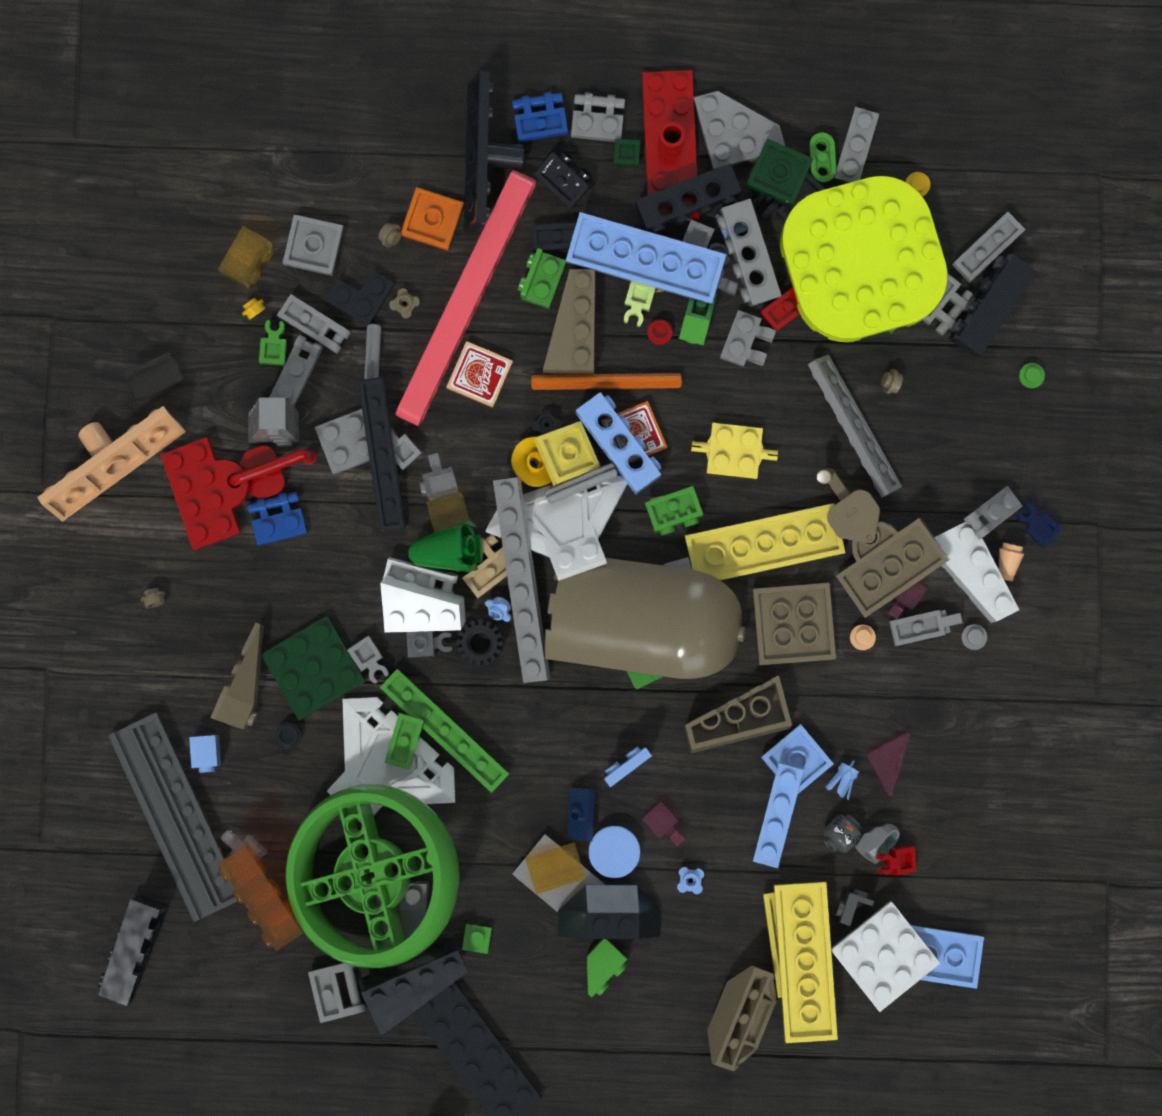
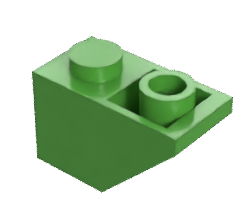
M601 939L587 953L588 994L591 997L596 993L600 996L610 985L607 981L614 974L618 977L627 967L625 964L627 956L609 939Z

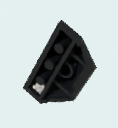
M584 885L558 909V936L583 939H643L660 937L661 910L637 885Z

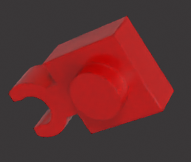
M907 845L889 849V855L878 854L876 856V859L884 861V866L881 869H877V873L898 876L916 872L915 846Z

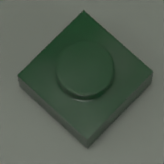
M615 139L614 166L639 167L640 140Z

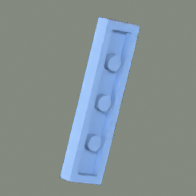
M779 762L755 851L754 862L778 868L804 768Z

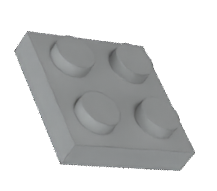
M294 215L283 265L333 276L344 226Z
M362 409L315 427L333 475L369 462Z

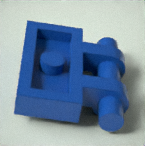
M551 91L544 92V95L535 97L525 95L521 96L522 99L512 100L513 110H524V114L514 115L519 142L568 135L564 107L554 109L553 105L563 102L561 92L554 94ZM546 106L544 111H531V107Z
M297 491L288 494L287 492L279 493V496L264 499L263 497L256 499V502L247 504L250 514L260 512L261 519L251 521L257 546L308 534L302 509L291 510L290 503L299 501ZM282 506L283 513L269 516L268 509Z

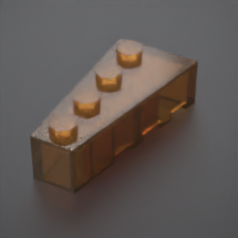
M248 843L218 863L220 865L218 869L220 875L226 882L230 880L235 888L233 890L235 898L240 904L245 903L249 909V912H247L249 919L255 926L257 924L264 932L261 936L269 948L273 946L275 951L303 934L291 910L289 900H282L280 898L282 895L280 887L271 877L267 879L265 876L268 873L267 869Z

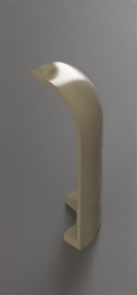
M605 558L607 564L558 581L556 593L550 594L548 614H552L551 629H546L545 659L678 679H696L715 674L725 668L735 657L739 642H744L746 627L742 626V610L736 595L719 579L696 570Z

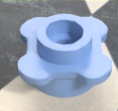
M495 597L493 600L485 602L489 610L488 615L498 621L501 619L506 622L510 621L511 616L508 613L511 610V605L507 600Z
M682 867L679 870L680 883L677 885L678 890L681 893L686 891H692L694 894L701 893L703 890L701 879L704 877V872L701 869L688 870L686 867ZM689 878L693 879L692 883L688 882Z

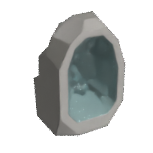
M886 823L881 827L872 829L868 833H864L855 847L862 856L877 864L883 861L876 859L878 854L889 855V849L895 847L900 835L899 830L893 824Z

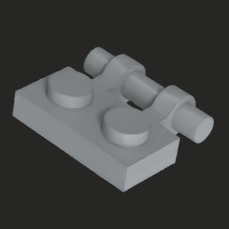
M585 92V95L575 94L574 104L584 105V111H573L571 138L615 142V139H621L623 115H614V108L624 109L625 99L615 98V95H608V97L593 96V93ZM592 106L607 107L606 114L591 112Z
M947 274V285L941 301L923 319L928 325H930L934 318L938 319L940 324L935 330L942 336L948 329L951 330L957 317L962 311H966L967 303L974 297L968 290L962 296L958 295L956 290L961 284L949 274ZM950 300L954 306L946 314L941 309Z

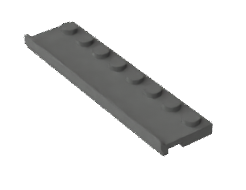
M158 712L109 734L108 737L193 922L243 899Z

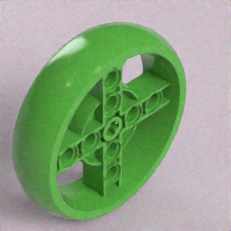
M364 784L352 786L332 794L309 812L300 824L291 842L286 862L285 879L288 900L295 919L302 931L319 949L334 959L348 965L363 968H386L404 963L416 957L440 936L454 911L459 891L460 873L453 840L441 819L426 803L416 796L395 787ZM371 804L391 808L403 815L417 829L427 848L403 854L395 844L379 838ZM340 815L348 847L340 854L335 865L334 874L314 879V859L320 839L329 824ZM358 819L362 823V828L360 831L358 830L356 824ZM364 845H366L368 848L367 856H365L363 853ZM417 857L422 861L420 869L416 866ZM394 863L398 867L397 875H395L392 870ZM433 872V891L429 908L418 928L405 939L396 905L406 895L411 877ZM374 873L375 878L371 879L370 874ZM347 877L352 881L351 888L347 886ZM325 883L328 885L329 888L328 894H326L324 891ZM377 895L381 899V907L376 904ZM341 898L349 908L365 914L373 948L359 945L342 935L327 919L319 903ZM383 921H384V922L387 924V926H388V931H387V933H385V932L383 931V928H382V923H383Z

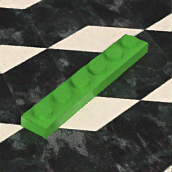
M396 669L380 686L408 715L425 720L422 728L491 793L509 775L499 763L401 671Z

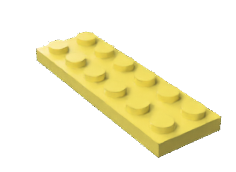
M834 503L686 535L685 541L692 570L712 575L721 581L844 554L843 540L836 535L827 520L828 511L834 506Z
M826 882L774 885L785 1043L838 1040Z

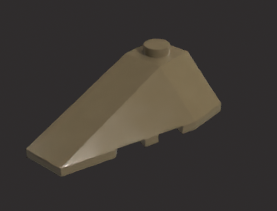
M255 623L241 652V656L244 657L243 661H238L231 672V680L233 681L231 685L224 686L210 718L243 730L247 729L248 726L252 727L258 716V712L255 710L258 701L264 625Z

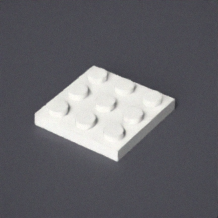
M891 901L831 948L832 953L879 1012L940 964Z

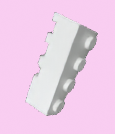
M964 522L935 537L950 559L941 567L951 575L955 583L964 590L970 600L991 623L997 622L1015 613L1019 608L983 539H978L974 534L976 531L971 524L968 525Z

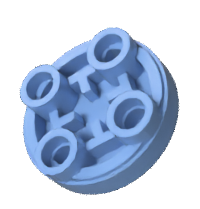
M607 826L599 830L590 842V862L596 871L606 877H623L629 874L639 861V843L628 829L621 826Z

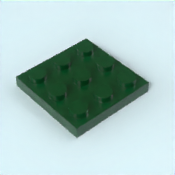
M328 616L261 654L299 721L366 682Z

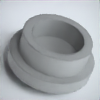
M972 624L962 631L961 640L968 649L978 650L986 644L987 633L982 626Z

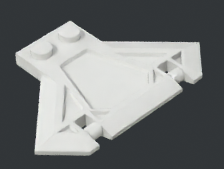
M617 475L610 480L593 486L597 488L596 490L587 492L588 489L553 504H550L545 496V490L554 487L553 484L523 494L531 550L550 557L558 581L607 564L598 539L627 486V482L623 477ZM496 511L486 532L501 538L498 512Z
M378 697L343 699L345 772L327 790L330 795L352 786L379 784L406 791L426 804L455 803L453 766L447 762L441 767L435 761L439 754L421 737L419 738L410 770L384 763L398 716L392 710L387 715L383 714L379 710L383 702ZM371 717L379 723L375 728L368 722ZM427 768L435 774L432 779H429L424 774ZM371 804L373 816L383 807L382 805Z

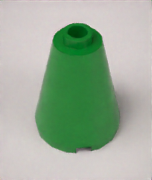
M470 520L461 521L413 541L408 554L410 560L416 566L472 572L479 569L476 567L477 563L482 562V540L480 534L475 535L473 528L477 527Z

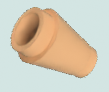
M1003 542L1002 548H999L998 570L1004 580L1013 581L1024 556L1022 546Z

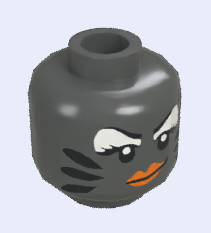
M837 815L823 830L826 838L824 843L832 852L847 853L861 839L860 830L862 828L852 816Z

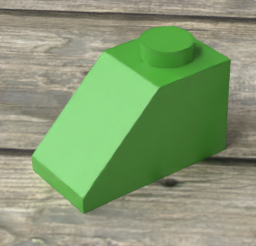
M717 293L714 295L712 304L689 299L679 339L692 344L704 345Z

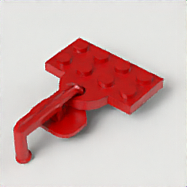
M206 437L161 454L192 550H198L241 534L242 531L234 509L242 505L249 494L257 498L264 497V499L279 494L285 486L282 469L302 461L305 464L311 465L316 462V453L313 450L302 448L277 457L276 452L271 447L259 446L245 452L240 464L228 460L217 461L211 440Z

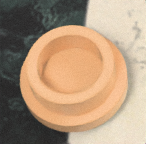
M858 625L850 633V642L858 650H867L875 643V632L867 625Z

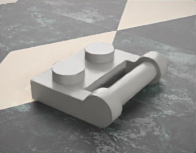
M342 962L308 972L320 1023L366 1011L365 1003L361 1002L353 969L356 966ZM344 972L352 1006L344 1007L336 973Z

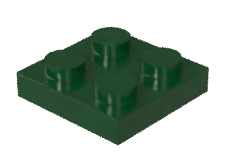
M767 138L746 186L793 206L813 158Z

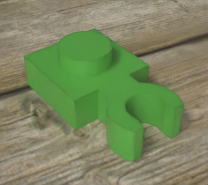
M266 321L265 330L268 333V338H261L260 364L285 366L287 340L280 339V336L285 332L283 321H280V327L277 331H272L271 321Z

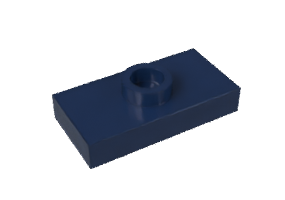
M570 788L568 840L592 841L595 789Z

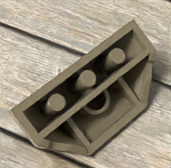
M750 966L727 981L707 1029L712 1064L735 1071L739 1064L746 1061L757 1050L776 1004L773 973Z

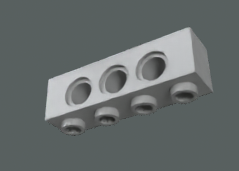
M751 199L721 208L717 221L720 229H725L728 239L725 240V246L728 254H733L735 264H732L736 278H741L743 288H740L744 303L748 302L749 306L752 307L781 297ZM741 223L746 227L745 236H738L734 233L733 228L735 224ZM748 247L753 250V260L747 261L742 257L741 251L743 248ZM755 271L761 275L762 281L759 285H754L750 282L749 275L751 272Z

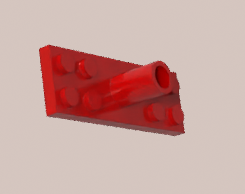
M692 70L642 72L647 195L697 176ZM673 139L676 143H669L666 140ZM692 196L682 198V202L686 206H693L696 203ZM661 205L658 208L662 215L672 213V209L668 205ZM699 213L690 216L691 219L689 221H699Z

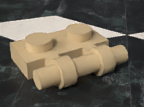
M492 534L486 539H481L483 553L487 555L488 559L477 566L479 568L477 571L469 572L462 578L478 599L507 577L503 547L496 553L492 551L491 547L498 542Z

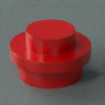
M662 319L653 321L647 330L648 338L657 345L669 342L673 334L671 325Z

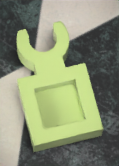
M631 281L625 305L630 306L631 309L625 313L624 323L627 324L629 317L635 315L638 317L637 327L642 325L643 315L641 311L649 312L656 288Z

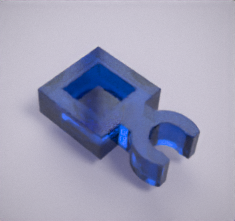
M1026 503L1024 506L1029 510V515L1024 517L1020 512H1017L1015 517L1020 522L1029 524L1024 531L1041 548H1045L1062 529L1045 512L1037 516L1035 507L1031 503Z

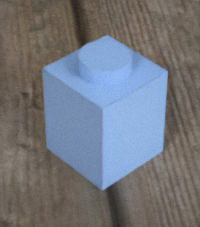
M219 735L189 737L191 768H199V773L214 772V766H221Z

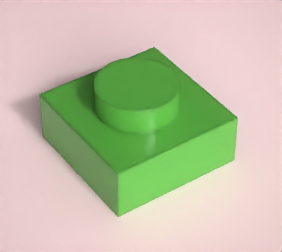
M467 923L462 950L488 954L492 927Z

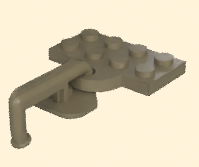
M826 468L818 471L816 475L817 481L821 484L829 483L840 499V502L828 511L827 520L829 525L839 538L853 540L852 553L856 562L836 577L865 618L950 560L921 518H918L899 532L893 525L879 521L880 507L869 492L857 490L850 493L834 469Z

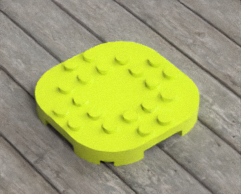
M875 176L815 192L802 199L792 209L782 228L780 249L782 257L785 258L797 298L798 311L805 323L813 331L819 332L830 340L854 342L864 337L900 327H909L927 317L936 308L944 295L947 285V267L929 207L920 193L902 180L887 176Z

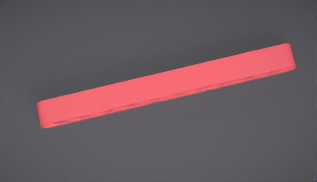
M514 169L510 173L397 408V417L416 426H420L534 190L535 179Z

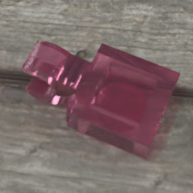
M917 582L895 597L896 602L889 609L887 615L895 620L898 619L905 607L913 610L927 589Z
M662 802L642 819L659 838L666 833L677 846L685 840L673 827L678 820Z

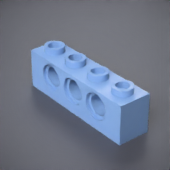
M600 392L576 410V415L636 495L660 478L661 473L659 470L662 467L653 456L649 458L644 452L647 447L640 437L634 438L630 433L629 429L632 427L623 415L619 418L614 411L616 405L608 395L604 397ZM602 416H608L612 419L613 423L608 428H602L598 424V419ZM617 436L625 437L628 442L627 446L621 449L615 447L613 444L614 438ZM631 457H639L643 465L639 469L631 468L628 464V460Z

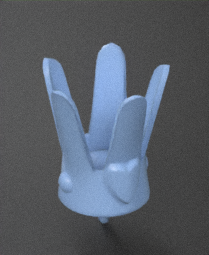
M854 760L850 766L841 763L836 775L825 786L827 790H831L841 779L837 793L843 798L849 788L848 800L853 781L859 773L852 768Z

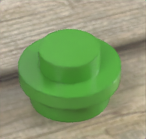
M1036 363L1024 365L1019 372V380L1026 388H1037L1043 383L1045 378L1043 368Z

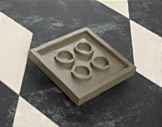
M829 583L752 589L759 665L836 659Z

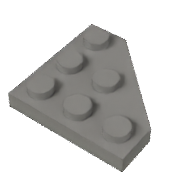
M716 91L694 97L695 109L713 170L729 163L731 166L757 160L767 138L785 146L780 125L721 92Z

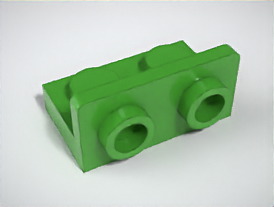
M537 248L536 254L531 253L526 266L530 270L527 277L522 276L518 291L521 292V299L550 309L566 266V260L546 254L540 248Z
M693 486L645 502L654 534L660 532L661 536L676 531L675 526L684 524L685 527L700 523L698 518L703 516Z

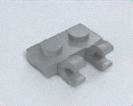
M738 310L720 359L744 367L746 360L763 366L767 354L752 350V344L755 337L772 343L776 330L760 326L761 318Z

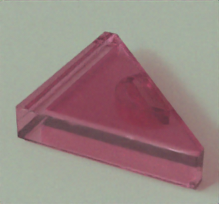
M909 732L866 754L889 797L893 795L896 780L902 766L905 750L910 738Z

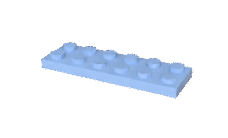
M580 212L566 263L587 269H595V271L712 304L726 254Z

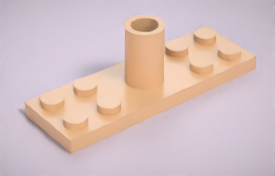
M164 406L152 411L139 424L131 426L124 435L114 442L100 423H90L81 429L78 436L92 458L77 469L68 472L55 485L47 487L37 498L46 509L63 522L186 431Z

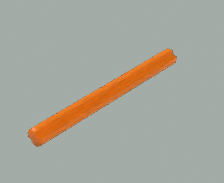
M680 373L533 375L531 377V387L533 390L680 388L682 385Z

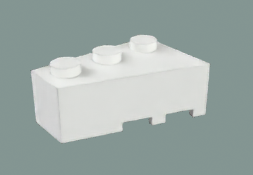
M386 575L380 583L385 632L461 630L466 622L463 596L435 588L429 589L419 586L414 582L408 583L394 579L393 576Z

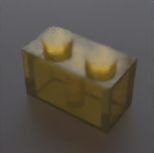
M242 226L218 270L223 276L248 289L251 284L254 285L257 282L261 273L259 269L263 262L267 263L273 253V249H271L273 245L268 239Z

